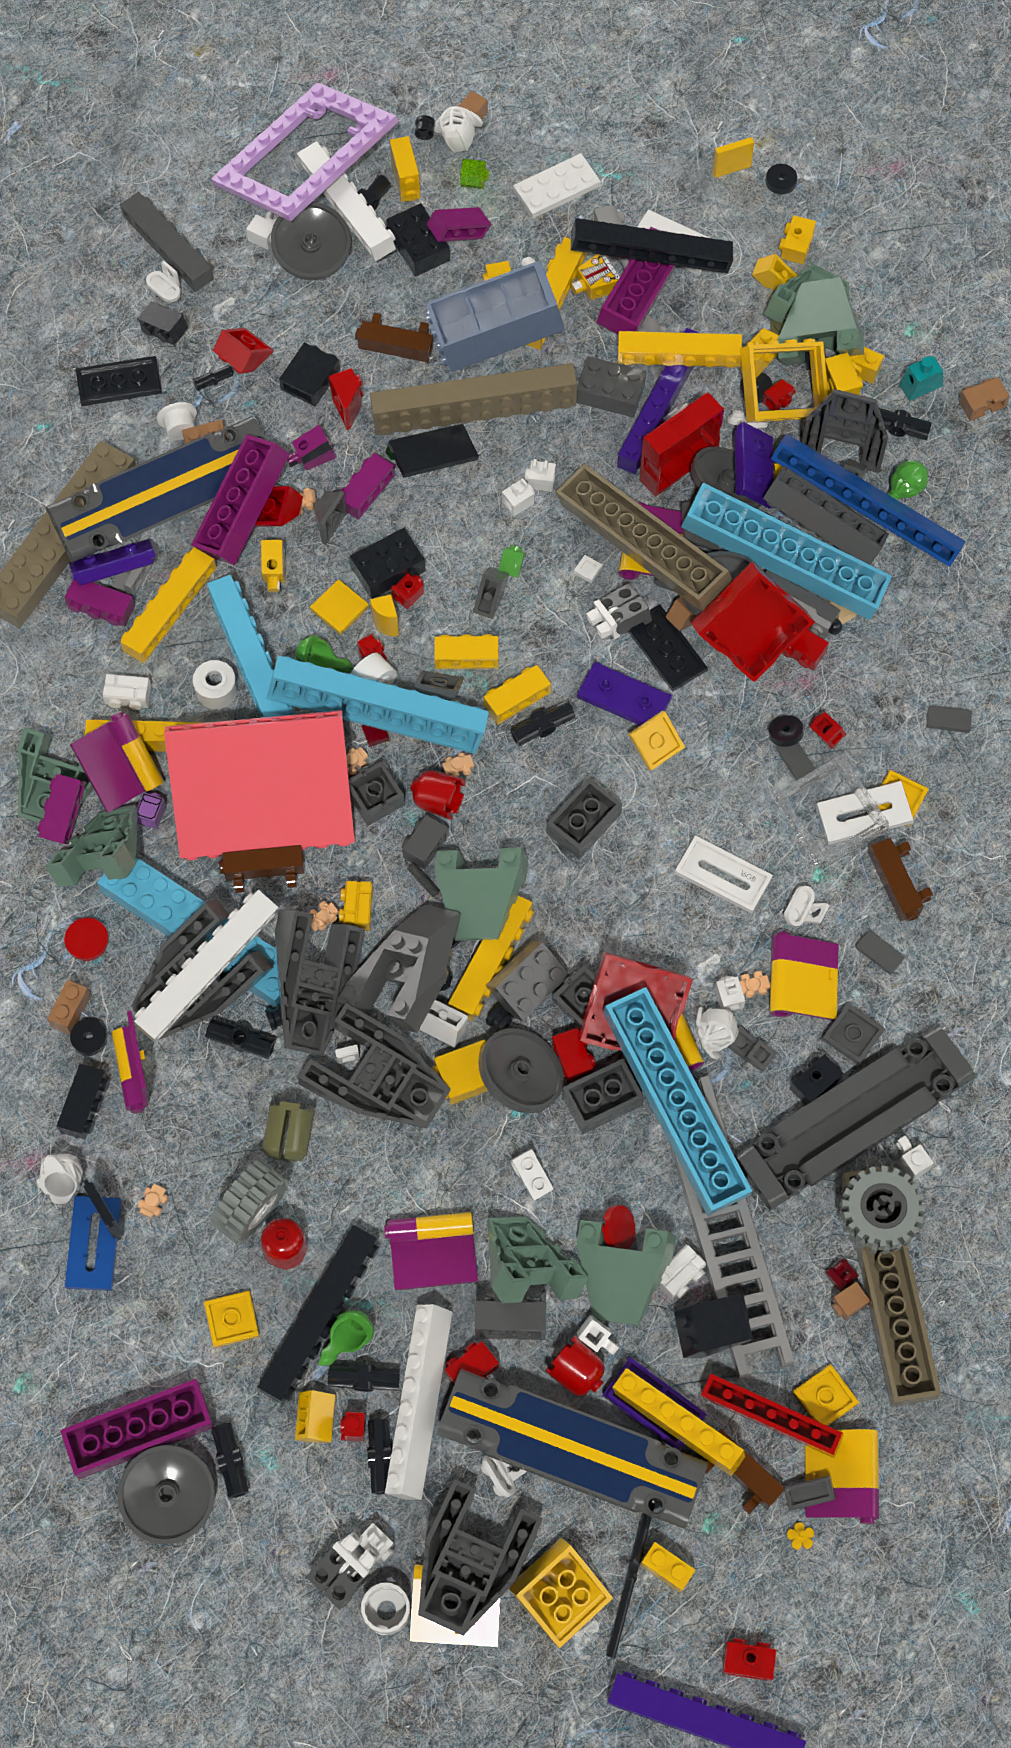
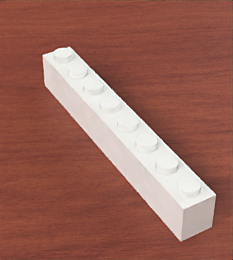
M317 141L297 153L301 166L309 176L313 175L330 159L327 149L321 147ZM344 172L322 193L342 216L348 227L372 258L377 261L396 249L393 242L395 237L390 229H385L386 226L380 217H376L373 207L366 205L367 202L361 193L358 195L356 186L352 181L348 182V177Z
M260 890L255 894L251 892L244 899V905L241 909L238 910L236 908L228 916L229 921L224 927L222 925L218 926L212 934L214 937L209 942L205 941L197 949L198 954L193 959L190 957L181 966L183 970L178 975L173 974L167 980V987L162 992L158 990L151 997L150 1001L152 1003L146 1009L142 1007L135 1014V1026L154 1043L163 1036L278 913L279 907Z
M434 1304L416 1306L385 1494L404 1500H422L452 1318V1311Z

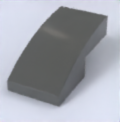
M737 1026L739 1030L737 1038L728 1048L754 1067L764 1071L777 1053L760 1039L756 1040L741 1026Z

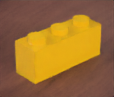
M466 634L462 636L441 635L434 637L435 669L498 668V636L490 634L471 636Z
M538 665L532 668L528 667L514 679H507L499 688L489 690L483 697L484 707L489 711L497 725L549 695L551 693V683Z

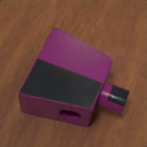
M320 425L315 426L292 442L296 451L289 455L287 462L291 468L302 462L305 469L310 470L336 458Z

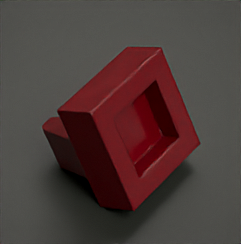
M844 1258L825 1274L840 1292L859 1276Z

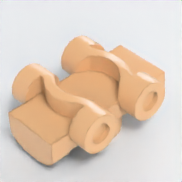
M305 488L303 493H299L303 496L299 515L303 514V507H306V510L313 509V503L316 501L313 489Z
M361 747L358 749L351 748L346 755L348 773L350 776H353L357 773L356 766L363 769L367 765L365 760L368 758V755Z
M459 753L455 758H445L442 767L445 774L459 778L458 772L460 771L464 775L471 774L470 768L474 767V763L470 754Z
M325 901L319 904L321 911L318 913L315 909L309 911L308 914L313 915L311 927L315 932L318 929L324 930L328 924L336 921V915L339 914V911L332 902L329 905Z
M762 971L753 973L754 978L751 979L749 974L740 976L741 981L739 982L743 995L745 994L746 998L755 996L757 992H759V995L768 993L767 989H770L768 976H763Z
M153 1184L152 1188L147 1187L144 1192L145 1200L141 1199L137 1206L140 1208L139 1213L151 1219L154 1215L159 1217L162 1212V1208L158 1207L159 1204H166L168 1196L165 1195L166 1189L156 1184Z

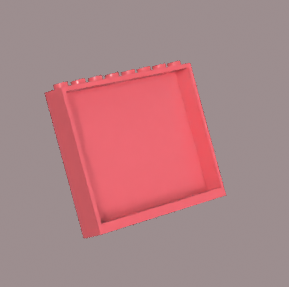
M342 711L165 726V744L180 858H185L186 860H195L202 856L217 858L227 852L299 845L304 850L311 846L326 848L333 844L348 846L355 842Z

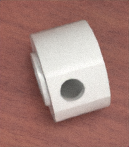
M372 653L365 657L351 672V674L357 677L374 679L388 685H392L397 676L396 670L378 653Z
M220 660L204 662L196 669L193 675L194 690L198 701L203 706L210 709H222L229 706L235 700L238 686L233 669L227 663ZM220 674L222 681L216 686H211L206 683V677Z
M379 1583L365 1593L361 1603V1613L366 1625L373 1632L380 1635H393L400 1632L407 1625L411 1615V1605L406 1593L399 1586L392 1583ZM384 1601H390L396 1607V1614L390 1620L381 1619L377 1613L378 1606Z

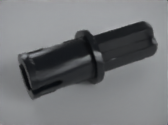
M226 366L213 372L209 370V373L192 380L196 390L200 391L211 385L216 386V382L233 376V371L230 366Z

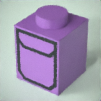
M143 792L137 807V824L158 829L166 809L164 798L156 793L147 794Z

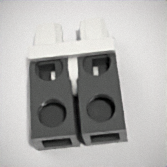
M630 582L601 600L598 599L593 602L595 608L586 613L587 619L592 626L602 622L596 626V631L601 639L610 635L617 639L620 637V634L628 632L632 627L642 622L644 625L652 622L649 607Z
M354 1532L346 1538L337 1541L306 1576L320 1592L327 1589L324 1595L339 1610L347 1606L353 1595L375 1570L373 1566L379 1557L370 1548L361 1555L356 1548L362 1540Z

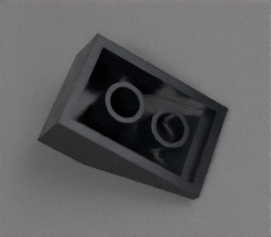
M743 1293L699 1303L674 1312L683 1358H705L753 1340Z

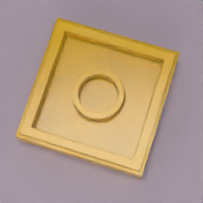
M752 137L715 148L712 171L715 178L751 167L754 149Z
M338 579L310 606V611L341 635L369 608V604Z
M661 711L628 734L650 771L685 748L665 711Z
M890 770L881 786L901 781L912 817L914 818L929 788ZM885 803L871 808L881 812L891 809L892 804Z
M250 1291L204 1301L214 1348L260 1337Z
M831 1364L793 1391V1394L813 1420L827 1426L859 1404V1401Z

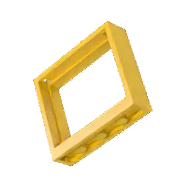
M812 338L805 339L801 343H797V339L786 340L785 343L780 344L778 340L767 341L766 344H760V341L748 342V346L740 348L747 423L804 420L828 396L823 341L815 342V339ZM809 351L814 408L758 411L754 354Z

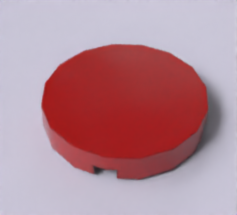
M85 917L70 924L65 932L64 942L67 951L72 957L82 961H91L104 954L109 944L107 929L100 921Z
M623 1205L611 1206L603 1217V1220L606 1219L605 1225L602 1226L604 1240L608 1247L628 1250L634 1243L635 1238L634 1218L627 1207Z

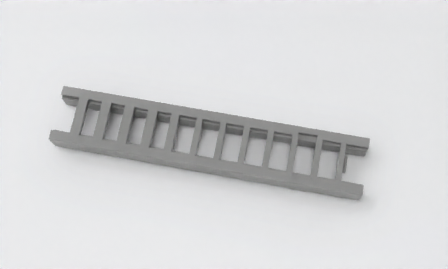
M709 1076L701 1077L697 1080V1086L729 1145ZM669 1143L702 1258L707 1264L706 1271L714 1299L727 1297L726 1287L755 1280L758 1293L744 1296L745 1304L750 1306L762 1303L765 1315L749 1319L750 1328L755 1329L768 1325L771 1333V1338L729 1348L738 1380L750 1377L751 1372L746 1355L775 1348L781 1369L792 1366L794 1357L746 1198L707 1216L706 1212H703L702 1205ZM735 1213L738 1228L710 1235L707 1220ZM742 1236L745 1250L716 1256L713 1242ZM748 1258L751 1266L750 1271L722 1277L719 1265Z

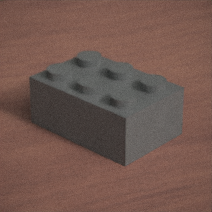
M587 356L577 386L576 403L634 418L645 387L646 371Z
M588 778L547 822L546 834L580 860L622 814V803Z
M532 940L486 987L514 1019L523 1021L569 976V973L543 942Z
M624 1059L562 1088V1097L582 1135L643 1106L644 1097Z
M485 1297L480 1298V1301H475V1339L545 1340L546 1302H541V1299L531 1298L527 1299V1302L502 1303L501 1301H494V1298Z

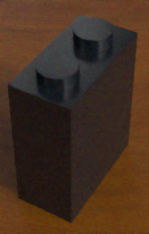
M304 342L280 376V389L316 407L330 386L329 376L340 371L339 359L331 353L327 354L321 351L315 345H309Z

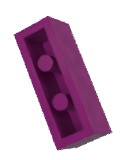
M480 207L435 210L426 225L437 241L443 242L483 239L491 223Z
M375 453L370 458L365 459L359 472L354 473L350 478L349 484L340 490L345 493L348 514L358 520L395 476L393 464Z
M72 580L64 597L67 607L71 611L86 613L93 619L100 618L114 626H126L135 607L133 596L92 582L80 586L78 584L79 580Z
M56 774L55 778H52L50 782V797L44 803V818L40 820L38 825V837L69 845L86 786L85 781Z

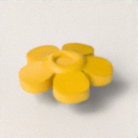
M801 1522L794 1525V1530L790 1529L787 1532V1538L793 1540L791 1546L795 1550H800L801 1546L805 1549H810L813 1545L811 1538L814 1537V1530L809 1527L804 1531L805 1526Z

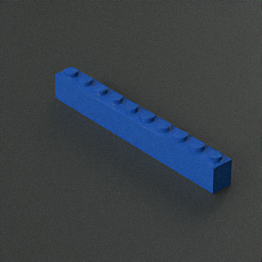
M788 434L780 442L771 460L781 466L785 465L821 490L951 567L966 542Z

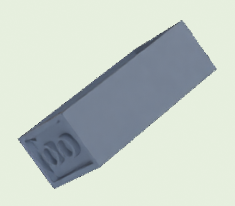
M541 260L426 303L429 311L425 313L431 326L438 352L444 366L448 365L451 372L565 330Z

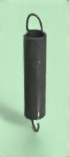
M416 864L408 867L407 870L437 900L435 896L440 892L438 888Z

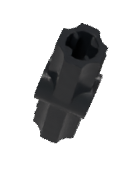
M377 175L365 189L361 188L357 193L358 195L361 193L366 199V205H371L375 211L380 199L390 189L391 183L384 175Z
M879 408L885 428L893 436L903 437L909 435L923 440L928 439L932 422L911 417V414L905 410L899 409L893 412Z
M565 701L547 711L545 709L538 710L530 716L529 720L511 728L510 732L515 743L521 746L537 737L544 738L549 736L557 727L574 719L575 713L570 703Z
M214 1019L209 1022L205 1038L233 1047L238 1052L245 1051L269 1059L272 1055L276 1043L274 1039L250 1032L243 1026L235 1027ZM238 1036L246 1037L241 1043L235 1042Z
M357 1364L354 1367L329 1365L328 1387L352 1388L360 1392H372L374 1389L399 1391L400 1369L375 1368V1366L367 1364Z
M388 1419L369 1420L367 1425L369 1447H367L368 1468H370L371 1494L381 1495L385 1494L392 1447L389 1444Z
M229 1422L216 1425L211 1430L217 1449V1463L220 1473L224 1477L228 1497L231 1499L244 1496L249 1493V1488L243 1471L244 1462L240 1448L237 1447L232 1424Z

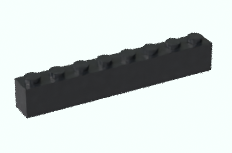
M575 218L571 230V250L721 273H728L733 263V241Z
M354 1225L352 1226L257 1386L259 1392L284 1405L286 1400L290 1401L296 1392L294 1386L298 1379L303 1380L308 1371L306 1367L310 1359L314 1360L320 1351L318 1345L322 1339L326 1340L332 1328L330 1325L334 1318L337 1319L338 1315L342 1314L344 1310L342 1305L346 1298L350 1299L355 1292L356 1287L354 1284L357 1279H362L368 1269L366 1266L370 1258L374 1259L378 1253L379 1246H377L378 1239Z

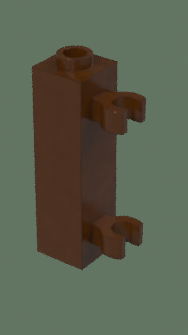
M373 313L372 322L362 320L361 327L356 330L355 340H358V349L429 363L434 345L433 335L428 334V323L421 322L417 332L382 325V314Z
M889 838L872 844L868 854L900 922L906 919L912 921L920 916L924 907L922 903L932 900L933 893L930 887L918 893L916 892L901 860V857L910 854L911 847L908 842L895 847L892 839Z
M301 845L223 853V861H219L220 874L225 875L226 881H234L235 893L244 892V879L286 875L288 888L297 887L296 874H305Z
M720 1429V1430L718 1431L720 1434H722L723 1436H725L726 1438H728L730 1441H732L733 1443H735L736 1445H738V1444H737L732 1438H730L722 1429ZM745 1452L744 1460L732 1477L752 1495L742 1508L750 1515L759 1504L768 1510L784 1492L785 1488ZM706 1459L705 1461L708 1462L705 1474L707 1475L715 1465Z

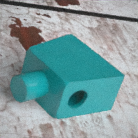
M934 356L924 357L921 361L907 368L899 386L909 401L943 387V369Z

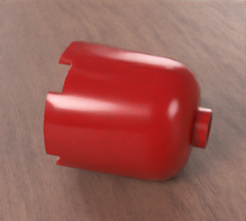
M426 770L417 779L413 780L410 789L413 791V801L418 808L452 820L451 814H457L462 804L464 794L461 793V787H464L466 783L462 778L434 770Z
M278 1218L269 1222L262 1231L260 1241L263 1256L270 1265L287 1270L295 1268L302 1263L308 1249V1243L298 1223L292 1219Z
M574 1335L571 1339L573 1344L567 1343L553 1359L552 1364L554 1367L548 1366L545 1372L576 1396L586 1395L591 1390L595 1393L604 1383L601 1380L605 1371L604 1362Z

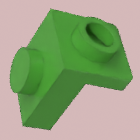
M510 545V548H504L498 570L508 573L509 576L519 578L523 560L527 553L522 552V547Z

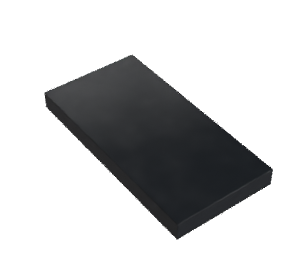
M156 356L75 368L81 406L162 394Z
M463 423L388 442V447L403 478L476 461L479 458Z
M658 605L650 610L652 622L646 625L642 622L632 627L628 633L673 692L707 672L708 667L681 631L666 618L667 613L663 607Z

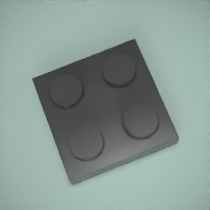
M848 1003L822 1040L857 1065H860L881 1037L885 1028Z

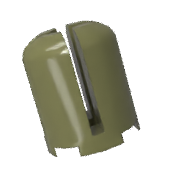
M271 1101L262 1146L264 1153L270 1158L282 1161L285 1147L284 1158L288 1162H297L304 1159L307 1155L315 1109L311 1107V1111L301 1109L300 1104L280 1101V1105L276 1106Z

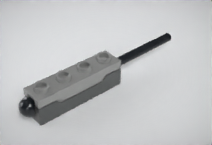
M769 570L765 572L766 575L808 611L815 621L809 628L812 633L826 638L829 633L837 635L842 631V623L838 620L840 609Z

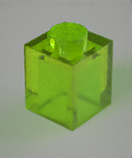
M463 158L460 172V187L484 189L485 181H489L490 169H486V161Z

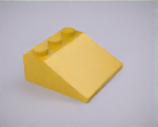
M562 1538L525 1570L509 1588L519 1603L559 1649L613 1599L573 1547Z

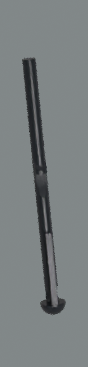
M654 1499L648 1502V1507L652 1512H654L656 1504ZM644 1513L606 1654L607 1657L613 1659L616 1658L652 1519Z

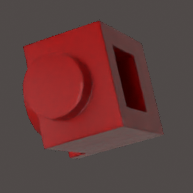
M781 379L764 392L763 404L770 411L780 410L782 407L785 408L792 402V395L796 393L795 388L784 379Z
M407 573L395 586L391 587L392 598L407 610L424 594L423 580L416 574L411 576Z
M372 634L357 642L358 654L362 660L372 653H378L387 660L383 653L384 647L379 639L376 640Z
M825 711L821 715H817L809 726L831 749L847 735L843 728Z
M346 1412V1415L342 1416L340 1424L341 1441L365 1442V1413Z

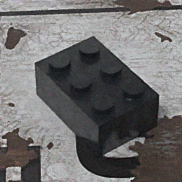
M422 203L386 219L387 230L390 229L395 237L394 245L415 277L450 261V247L446 241L438 242L426 225L430 216Z
M405 528L349 556L351 569L370 599H374L391 590V587L395 586L407 573L413 576L415 574L420 575L426 571L425 559Z

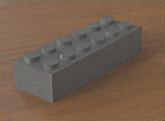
M785 465L763 497L769 506L780 509L789 519L797 520L803 528L817 533L823 541L832 543L837 549L869 565L872 564L889 535V533Z

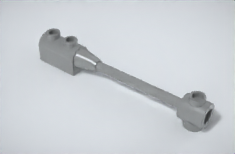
M613 205L594 209V221L620 225L625 222L623 211H617ZM617 257L625 270L630 262L629 259ZM649 314L638 332H667L665 324L659 325L658 320L651 319Z

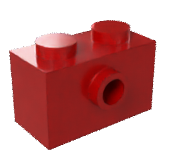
M732 1638V1642L726 1643L722 1674L770 1682L773 1680L777 1649H772L771 1644L756 1642V1646L746 1645L747 1640Z

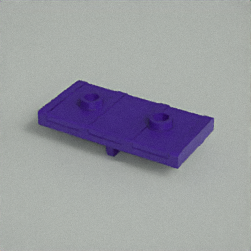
M742 422L738 425V429L735 430V493L739 496L743 495L770 509L772 507L767 504L763 497L774 481V461L771 460L773 456V437Z
M146 539L104 553L90 555L75 562H69L74 581L79 580L78 584L81 586L152 565L154 562L152 558L156 556L150 540Z
M594 662L577 694L578 699L639 726L661 711H666L673 696L644 682L642 683L628 677L621 672L603 666L598 662Z
M630 1357L602 1396L670 1447L681 1451L686 1444L617 1397L613 1390L614 1384L627 1368L703 1421L707 1414Z

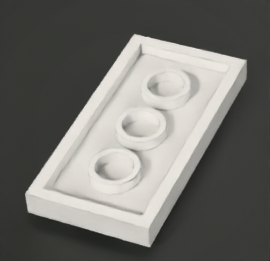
M580 153L513 185V191L533 219L600 187L601 181Z

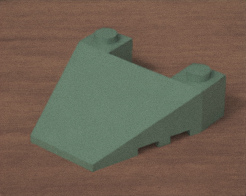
M815 264L800 272L797 277H792L787 283L780 284L777 287L764 315L773 321L782 323L787 313L789 314L801 283L836 278L838 276ZM843 280L849 295V282ZM837 336L819 338L818 342L823 341L825 348L836 351Z
M836 277L801 283L778 337L779 344L791 339H797V343H801L805 339L837 336L838 352L841 354L848 353L849 356L863 355L864 335L842 278ZM805 352L778 353V359L785 365L805 363Z
M24 727L18 746V816L39 823L44 818V803L50 797V782L53 777L55 778L56 774L86 782L81 803L94 788L80 763L79 766H74L46 757L51 735Z
M137 806L119 807L109 813L106 810H102L83 827L85 829L83 834L78 838L73 836L69 840L71 845L65 850L60 848L45 866L58 887L74 886L79 882V878L84 871L102 869L108 880L124 879L129 876L130 871L136 864Z
M500 848L498 868L464 869L465 862L458 850L437 851L434 871L446 910L461 914L455 940H498L510 916L509 911L513 903H516L520 887L526 881L528 859L523 849Z
M500 1217L488 1219L491 1287L502 1303L522 1302L529 1286L549 1284L559 1300L579 1298L588 1280V1276L572 1257L568 1259L561 1253L562 1248L557 1243L553 1246L546 1240L547 1234L529 1218Z
M580 1220L576 1243L582 1269L588 1276L586 1287L593 1317L602 1321L639 1326L652 1301V1295L657 1286L660 1285L662 1276L673 1259L676 1236L669 1231L646 1228L642 1251L607 1247L603 1237L602 1226L605 1225L604 1223Z

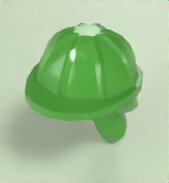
M911 460L898 465L896 471L892 474L891 490L887 494L896 500L918 495L927 487V468L919 461Z
M309 636V638L300 641L296 647L295 657L297 661L310 662L316 666L332 668L342 673L352 672L354 669L348 660L335 657L330 645L318 636Z
M348 1310L338 1315L330 1330V1343L321 1352V1357L318 1361L320 1366L330 1365L336 1360L338 1354L342 1352H355L371 1341L374 1330L368 1315L360 1310Z

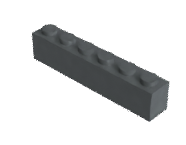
M137 192L120 204L123 217L177 271V274L194 292L214 280L212 264L201 257L196 247L192 248L187 238L177 232L174 224L165 219L161 210H156L153 207L151 200L147 196L144 197L140 192Z

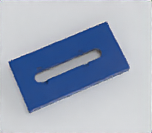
M74 1197L65 1288L112 1291L117 1239L116 1237L113 1239L101 1216L95 1268L91 1272L86 1270L91 1217L94 1213H98L90 1197ZM101 1197L119 1228L122 1200L120 1198Z

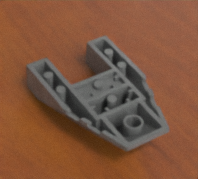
M834 389L807 417L802 443L820 454L825 438L862 446L864 451L861 463L868 466L867 470L879 473L888 442V435L877 400Z
M218 900L206 902L160 947V952L155 962L152 963L149 969L150 972L131 1005L136 1013L142 1007L146 1009L152 1003L150 1001L151 997L158 990L162 992L167 987V980L173 974L178 975L183 970L181 968L183 963L190 957L193 959L198 954L196 950L213 934L218 926L223 925L228 920L229 913ZM260 950L248 954L222 980L217 977L160 1039L220 1014L257 984L274 967Z
M422 906L397 927L347 981L337 1002L342 1007H344L345 1003H348L368 1015L386 981L403 985L388 1016L399 1028L418 1033L448 976L449 958L452 959L453 951L451 947L453 938L456 939L461 914L434 906Z
M279 909L275 927V943L284 1048L323 1056L334 1034V1031H332L334 1021L343 1008L337 1002V999L347 981L356 973L365 929L348 924H331L324 964L304 959L313 915L297 910Z
M345 1003L334 1021V1029L367 1047L369 1051L349 1081L314 1060L309 1059L298 1076L299 1085L355 1113L427 1129L451 1089L427 1065L422 1056L413 1049L404 1036Z
M454 1479L425 1540L418 1615L464 1636L515 1583L536 1539L543 1518L520 1509L503 1549L498 1548L460 1530L473 1503L476 1488Z

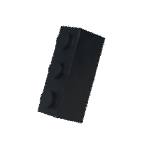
M79 1063L56 1125L60 1133L86 1140L87 1134H91L94 1127L93 1118L95 1112L98 1113L101 1109L102 1100L100 1099L102 1093L107 1091L110 1083L105 1070Z

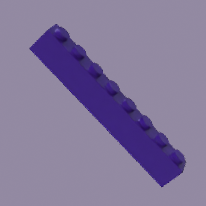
M686 328L684 333H699L690 328ZM673 365L665 367L618 454V468L634 475L637 474L641 466L643 437L664 423L665 420L663 418L670 412L694 366Z
M623 1671L622 1675L617 1673L607 1703L613 1707L728 1748H805L806 1741L801 1739L802 1735L797 1732L787 1730L786 1734L777 1731L778 1726L765 1721L763 1725L753 1722L754 1717L740 1713L739 1717L730 1714L731 1709L721 1705H716V1708L707 1706V1701L696 1696H693L692 1700L683 1697L684 1692L674 1688H669L668 1692L660 1689L659 1683L646 1679L645 1683L636 1680V1675Z

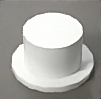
M178 402L161 409L156 418L158 424L166 428L167 435L171 440H184L182 430L195 427L193 420L197 412L192 404Z

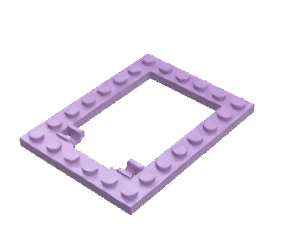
M316 83L223 169L218 171L211 180L213 185L292 221L399 121L394 114L321 83ZM328 109L357 122V128L350 126L347 130L348 134L354 137L289 197L243 176L307 117L319 119Z

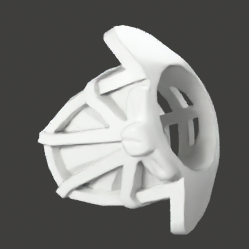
M452 106L446 109L437 119L434 130L436 133L442 134L445 143L452 152L468 151L475 136V126L482 127L483 122L478 115L468 109ZM453 121H455V122H460L461 125H460V124H453Z
M698 1007L696 1025L700 1042L712 1058L718 1059L720 1058L718 1051L727 1048L737 1038L739 1030L736 1019L731 1011L725 1009L709 1008L702 1013L703 1007Z
M47 1155L41 1161L40 1176L36 1181L37 1186L46 1195H50L53 1203L65 1204L79 1190L83 1169L78 1158L74 1155Z

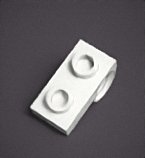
M532 1149L511 1159L510 1162L514 1171L522 1180L532 1200H536L553 1190Z

